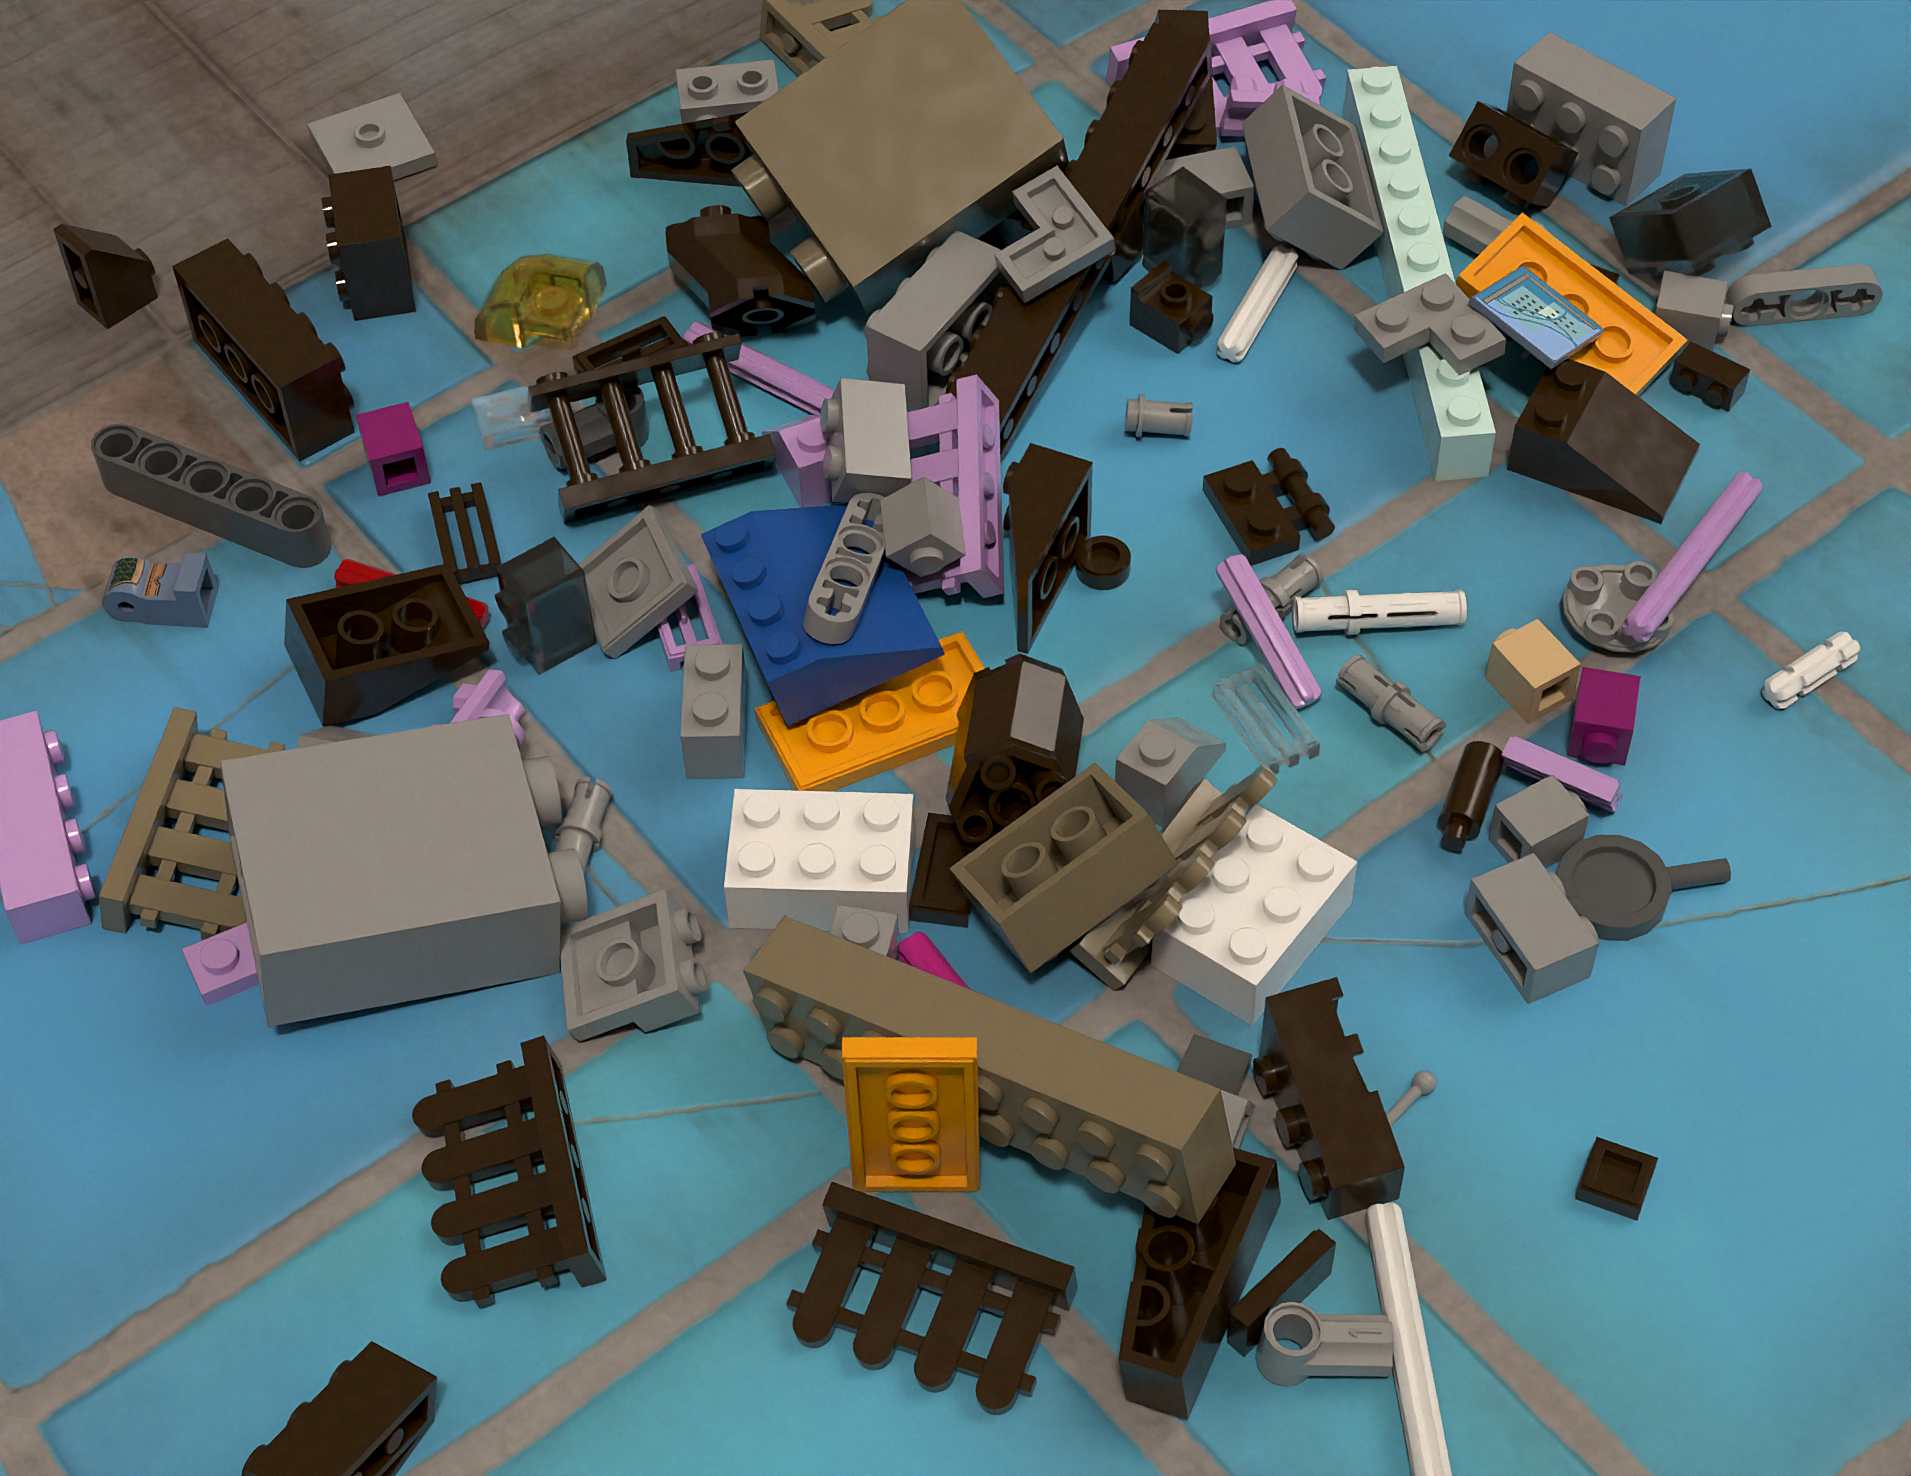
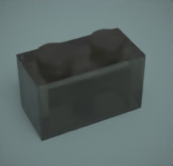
M1181 167L1145 190L1142 267L1150 272L1163 260H1166L1172 264L1173 273L1198 288L1214 283L1222 274L1227 198L1185 167Z
M555 537L495 567L500 592L495 594V600L507 623V628L502 631V635L508 649L517 660L525 658L540 675L597 644L585 572Z

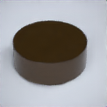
M1094 536L1082 542L1077 548L1075 572L1078 579L1087 587L1096 590H1110L1121 586L1128 579L1131 570V553L1127 545L1121 540L1112 536Z

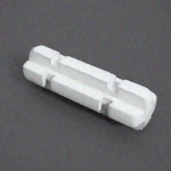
M1837 632L1824 641L1825 645L1820 644L1787 665L1785 667L1787 671L1780 670L1767 678L1764 682L1765 688L1762 690L1764 699L1770 701L1775 709L1788 707L1798 700L1797 695H1806L1836 675V670H1843L1857 661V653L1861 649L1858 641L1853 640L1848 632Z

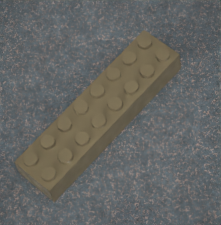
M784 915L743 969L753 996V1003L758 1009L765 1027L769 1044L786 1057L797 1058L800 1056L817 1063L830 1075L844 1080L842 1037H977L979 1134L985 1140L996 1146L1005 1147L1009 1144L1028 1152L1038 1162L1054 1170L1065 1168L1087 1177L1093 1185L1105 1192L1114 1194L1120 1191L1139 1199L1161 1216L1171 1218L1177 1215L1199 1224L1236 1165L1221 1089Z

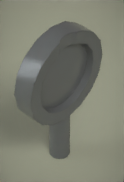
M1595 835L1578 841L1563 854L1556 875L1564 886L1566 898L1579 916H1585L1590 920L1599 939L1628 941L1648 934L1662 921L1672 890L1730 881L1731 870L1726 858L1666 867L1660 856L1640 841L1622 835Z

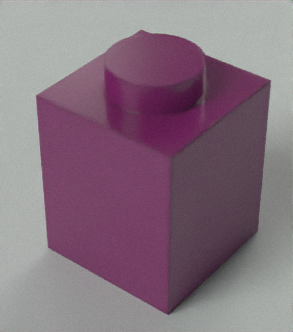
M409 402L356 415L364 452L378 497L431 483L424 448Z
M1582 667L1574 702L1567 756L1587 759L1594 763H1611L1625 766L1634 732L1641 676Z

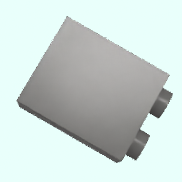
M509 714L220 761L228 833L268 1027L560 973L561 924L588 918L586 885L581 862L575 848L547 853L541 829L560 826L562 821L560 794L555 770L549 756L521 759Z

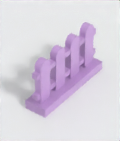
M1271 0L1208 19L1212 75L1224 72L1230 84L1234 77H1252L1257 82L1258 91H1273L1276 82L1268 84L1256 63L1268 59L1280 81L1282 79H1300L1305 92L1318 93L1319 101L1321 99L1322 86H1325L1326 76L1322 69L1313 71L1301 49L1304 48L1305 39L1301 32L1292 34L1297 12L1292 0ZM1145 37L1110 47L1106 80L1110 87L1115 80H1122L1129 67V57L1133 46L1138 40L1143 41ZM1213 79L1216 135L1220 137L1221 130L1219 124L1227 103V97H1223Z
M976 374L957 379V399L952 393L939 396V405L907 412L909 450L940 442V452L910 459L911 481L909 484L925 477L959 498L966 553L965 556L947 564L940 571L922 578L901 566L915 594L942 588L947 595L961 592L960 583L968 582L983 598L1004 594L999 400Z

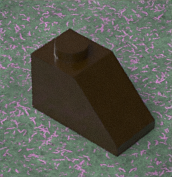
M60 224L53 229L77 304L106 329L113 327L158 298L152 276L155 275V268L149 257L141 249L136 248L133 250L118 236L66 224Z

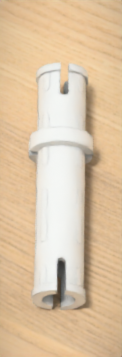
M1462 589L1446 592L1359 595L1357 590H1344L1343 596L1294 597L1292 617L1296 633H1302L1303 631L1344 630L1346 635H1358L1360 629L1409 628L1439 625L1464 626L1467 617V604L1465 593Z

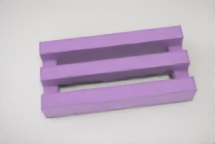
M695 564L688 565L690 574L699 590L692 596L706 639L696 640L685 605L682 604L674 611L684 644H723ZM666 617L655 628L669 670L672 672L681 669L680 662L684 661L685 645L676 647Z
M1516 736L1509 738L1501 755L1504 758V763H1506V768L1537 781H1541L1553 774L1567 791H1572L1581 800L1613 814L1623 796L1617 779Z

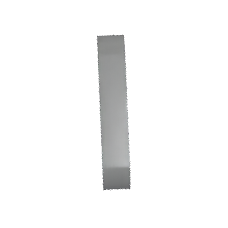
M1864 264L1751 274L1735 281L1729 287L1726 294L1728 304L1734 305L1733 318L1742 326H1761L1859 316L1873 310L1880 303L1883 296L1874 270ZM1817 290L1812 296L1804 300H1792L1796 295L1804 291Z

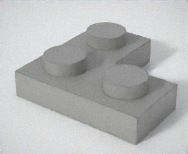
M1055 166L1012 191L1014 204L1035 231L997 252L994 256L998 269L1022 301L1026 303L1116 249L1113 236L1060 168Z
M1446 273L1354 315L1355 332L1383 363L1430 342L1456 373L1461 375L1504 355L1506 348V338L1484 315L1468 303L1470 299Z

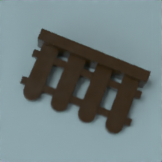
M544 1035L520 1043L524 1066L515 1068L512 1061L508 1060L496 1064L498 1074L455 1087L450 1079L436 1083L437 1093L421 1099L415 1105L412 1112L413 1121L423 1135L431 1138L444 1135L446 1142L445 1147L436 1149L425 1157L421 1167L423 1176L435 1190L447 1191L454 1188L456 1197L455 1201L443 1204L434 1212L431 1219L432 1230L442 1243L450 1246L464 1243L466 1256L454 1259L444 1267L441 1273V1284L452 1299L460 1302L474 1299L479 1308L495 1303L494 1292L534 1279H538L542 1288L558 1283L556 1272L568 1268L582 1288L606 1280L562 1065ZM533 1107L535 1118L526 1120L524 1109ZM506 1115L507 1127L464 1140V1128ZM544 1160L546 1171L536 1174L534 1162ZM516 1169L517 1181L474 1194L472 1182ZM555 1214L557 1226L547 1229L545 1217ZM527 1223L528 1236L488 1249L484 1248V1236Z
M831 1182L822 1203L829 1227H832L831 1231L828 1233L817 1230L812 1246L815 1250L821 1251L820 1257L805 1292L802 1293L792 1289L786 1303L789 1310L796 1312L792 1326L797 1340L805 1347L819 1348L830 1341L836 1327L856 1333L853 1341V1351L858 1363L868 1370H880L886 1367L891 1362L896 1349L917 1356L914 1363V1373L917 1382L928 1392L937 1393L946 1390L952 1384L957 1371L977 1377L979 1379L975 1391L978 1403L985 1412L992 1415H1001L1008 1412L1014 1406L1019 1393L1031 1397L1037 1384V1379L1035 1376L1027 1374L1043 1331L1056 1335L1061 1322V1316L1051 1312L1052 1307L1055 1306L1066 1311L1070 1310L1078 1289L1075 1267ZM871 1242L891 1248L890 1254L870 1248ZM931 1263L951 1269L950 1276L929 1269ZM861 1266L881 1273L864 1315L844 1308ZM993 1284L1013 1291L1011 1297L991 1291L990 1288ZM921 1288L942 1294L925 1337L904 1330ZM982 1309L1003 1316L987 1359L965 1352Z

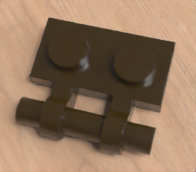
M1277 448L1268 455L1267 461L1273 469L1272 472L1262 475L1254 461L1251 460L1203 476L1202 491L1239 551L1248 560L1250 566L1298 551L1301 536L1299 531L1310 528L1315 537L1322 539L1332 534L1335 529L1334 523L1328 516L1330 512L1329 505L1320 493L1312 491L1307 483L1308 473L1298 459L1291 458L1285 448ZM1289 494L1295 505L1283 509L1277 497Z

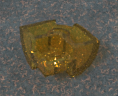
M550 253L519 257L506 266L492 283L475 318V339L525 348L531 335L572 343L582 319L591 321L607 286L603 266L595 261Z

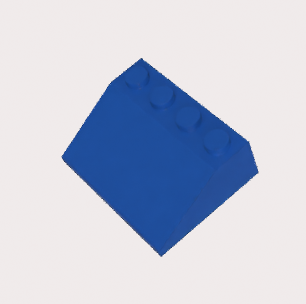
M848 504L751 511L700 534L787 726L945 655L901 566L887 558L886 553L853 636L841 644H828L820 642L806 633L803 627V618L807 602ZM866 520L865 523H863V525H867L871 528L874 524V522L870 520ZM846 547L856 553L869 554L858 548ZM832 579L833 581L841 585L850 587L856 586L855 584L845 580ZM830 606L827 614L836 616L840 609Z

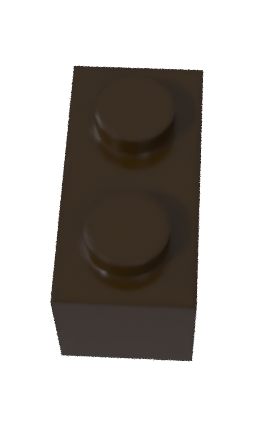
M1690 342L1674 362L1670 385L1729 412L1745 392L1750 369L1694 342Z

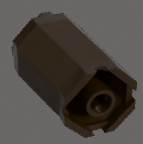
M715 205L701 209L700 217H693L683 223L671 224L665 228L669 267L710 309L712 329L731 334L739 333L743 337L757 335L756 325L771 324L772 334L789 332L815 320L813 283L770 242L769 224L763 217H749L739 213L731 214L729 207Z
M1019 653L1005 659L1006 664L992 670L990 667H987L973 674L956 714L959 726L946 793L948 808L968 851L972 852L1076 776L1084 717L1062 668Z

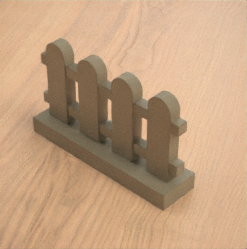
M763 0L759 38L799 77L884 16L873 19L869 18L872 14L873 0H821L804 6L799 1L791 4L788 0ZM850 23L852 24V25H850V26L843 27V28H840V29H837V30H834V31H829L830 29H834V28H837V27H840V26H844V25H847V24H850Z
M178 707L173 708L99 894L103 929L126 934L133 914L141 915V926L155 929L158 921L163 920L201 929V939L204 940L246 923L242 898L233 895L239 883L231 843L192 834L195 824L228 831L224 790L210 787L213 777L222 779L220 761L285 750L284 744L271 742L267 750L228 741L227 731L213 728L210 736L198 734L197 712ZM189 771L196 773L192 782L185 781ZM170 818L178 819L174 829L167 828ZM152 865L159 867L156 877L148 876ZM177 871L219 880L216 891L173 881Z
M1263 763L1238 784L1234 783L1223 794L1205 778L1194 785L1159 831L1179 865L1161 877L1154 886L1142 891L1112 913L1105 922L1093 927L1078 938L1069 951L1113 991L1123 986L1152 948L1153 937L1164 931L1178 916L1183 908L1179 903L1183 896L1200 884L1212 870L1215 862L1211 858L1214 854L1226 846L1246 823V819H1244L1246 811L1263 799L1277 781V778L1274 776L1275 773Z

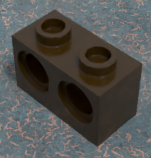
M1477 101L1449 157L1463 164L1460 171L1461 174L1484 186H1487L1490 180L1504 188L1501 194L1504 199L1528 210L1531 203L1546 207L1550 206L1579 152L1501 108ZM1495 135L1497 139L1496 152L1491 158L1486 159L1484 155L1485 142L1489 137ZM1536 158L1539 171L1536 178L1528 183L1525 179V168L1530 160Z

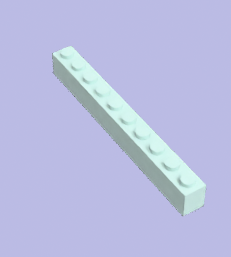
M1397 66L1347 70L1343 118L1356 125L1384 233L1375 240V245L1389 299L1445 273L1455 283ZM1430 342L1404 353L1403 357L1435 482L1488 477L1496 431L1479 368L1476 367L1458 375Z

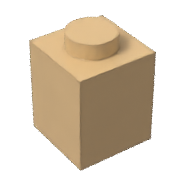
M1536 619L1519 629L1511 628L1504 631L1492 642L1485 679L1529 724L1573 700L1581 663L1539 619Z

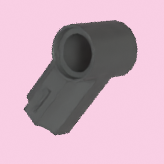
M638 386L623 389L641 448L648 440L649 430L643 392ZM602 395L596 396L595 404L573 413L587 458L607 449L619 453ZM551 422L539 427L541 441L549 459L556 469L566 468L554 423Z

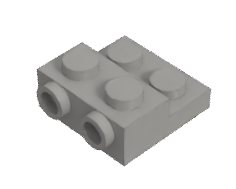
M663 889L561 928L560 959L567 1031L574 1038L582 1041L631 1022H635L644 1032H648L700 1013L698 995L708 990V982L703 966L696 957H693L691 944L700 941L702 937L700 924L693 910L690 907L683 908L667 889Z

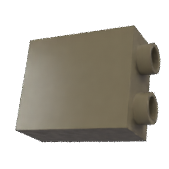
M906 0L735 121L752 155L731 169V172L766 222L789 207L810 235L808 239L789 252L803 274L813 283V288L826 304L848 288L861 308L869 316L890 301L896 294L902 281L908 277L911 278L926 262L931 250L936 246H941L955 230L978 239L1019 210L1014 204L1012 191L1055 166H1058L1064 173L1069 160L1062 135L961 0Z

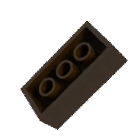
M227 238L172 266L194 342L299 461L355 433L350 410L355 407L348 388L342 381L341 373L346 370L341 354L331 342L324 344L318 338L314 325L304 312L296 314L290 307L289 300L278 283L269 284L266 281L260 266L250 253L243 255Z

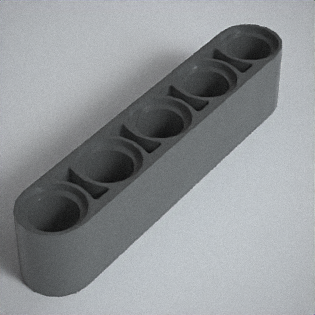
M122 423L108 425L95 433L91 440V449L106 490L114 495L294 567L308 568L318 565L328 557L331 551V542L322 508L319 502L311 496L131 425Z

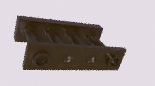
M723 332L707 333L697 337L693 341V345L568 376L566 372H554L538 378L536 385L528 386L530 412L550 410L570 480L566 482L567 487L558 489V506L564 524L772 470L776 452L771 435L755 437L753 432H748L727 364L728 362L739 360L742 345L739 333L724 336ZM706 368L728 439L723 442L724 446L703 451L702 446H696L675 376ZM650 382L655 383L675 449V453L671 455L672 460L652 465L650 460L643 458L623 389ZM602 395L623 464L619 468L618 474L598 478L596 473H591L570 404Z

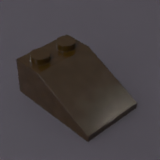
M1566 359L1552 369L1547 367L1515 424L1507 470L1662 524L1699 451L1700 443L1607 372Z
M1033 443L1029 444L1019 463L1012 462L1003 483V493L1009 495V505L1004 516L1003 529L1009 531V560L1017 651L1026 654L1029 653L1075 566L1077 548L1091 536L1093 462Z
M448 563L286 599L284 646L323 727L378 714L489 650L490 642Z

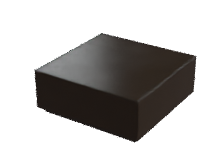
M1596 1137L1575 1199L1637 1221L1658 1158Z

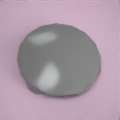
M1633 561L1627 565L1601 564L1593 567L1579 566L1572 571L1562 597L1564 614L1573 629L1591 644L1610 651L1635 653L1653 648L1668 636L1675 620L1674 609H1672L1646 642L1638 643L1634 640L1633 636L1623 633L1622 623L1627 618V614L1658 576L1655 568L1643 561Z

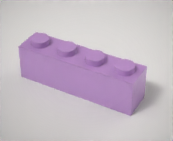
M37 711L0 720V888L5 911L20 945L92 924L87 900L97 898L88 865L78 866L76 858L77 854L86 852L80 826L76 818L67 819L66 810L76 806L66 773L57 775L56 771L57 765L65 763L62 746L56 730L45 732Z

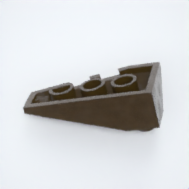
M748 112L628 133L626 146L631 178L741 187L731 169L752 154L735 121Z

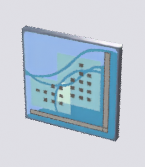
M1524 265L1475 294L1468 302L1504 331L1503 336L1506 338V344L1514 339L1526 349L1520 356L1521 358L1525 359L1533 354L1550 369L1602 336L1605 331L1604 328Z

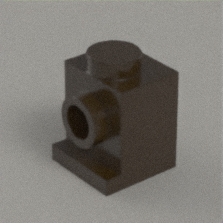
M1163 260L1131 287L1129 325L1176 354H1179L1194 340L1202 339L1210 330L1214 319L1212 313L1213 296L1173 273L1172 264Z

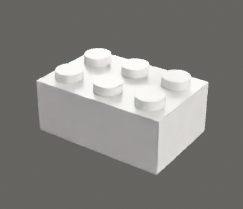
M734 789L724 881L729 928L775 929L785 915L820 930L831 931L839 904L898 914L899 933H909V903L912 890L915 845L913 794Z
M1257 804L1244 817L1246 823L1240 832L1211 858L1215 865L1209 874L1180 900L1179 903L1183 908L1178 916L1164 931L1153 937L1151 966L1251 1026L1254 1025L1264 1012L1266 997L1278 994L1351 905L1358 863L1356 860Z

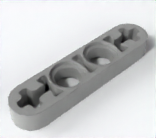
M860 493L851 498L810 593L803 618V627L806 633L820 642L841 644L848 641L854 634L886 553L880 500L885 497L882 495ZM866 520L874 522L872 528L867 525H863V523H865ZM846 547L858 548L869 554L856 553ZM832 579L845 580L855 584L856 586L850 587L841 585L833 581ZM830 606L840 609L836 616L827 614Z

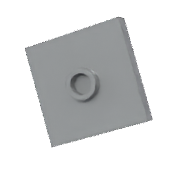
M400 93L307 124L310 138L330 174L391 165L393 179L397 180L437 166L434 150Z
M651 505L646 507L568 572L603 652L614 659L619 657L699 591L662 513Z

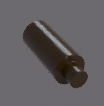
M1473 741L1468 743L1463 750L1438 818V824L1444 831L1441 842L1450 850H1462L1466 840L1474 839L1480 833L1504 766V758L1501 756L1503 752L1491 743Z

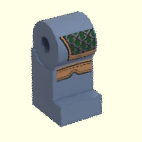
M184 553L182 563L149 562L142 558L125 557L117 560L112 566L102 598V607L113 618L124 622L208 628L218 593V586L206 553Z

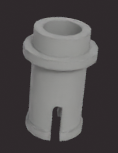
M1139 394L1138 399H1127L1125 431L1135 432V437H1141L1142 432L1176 434L1190 437L1193 403L1145 400V395Z

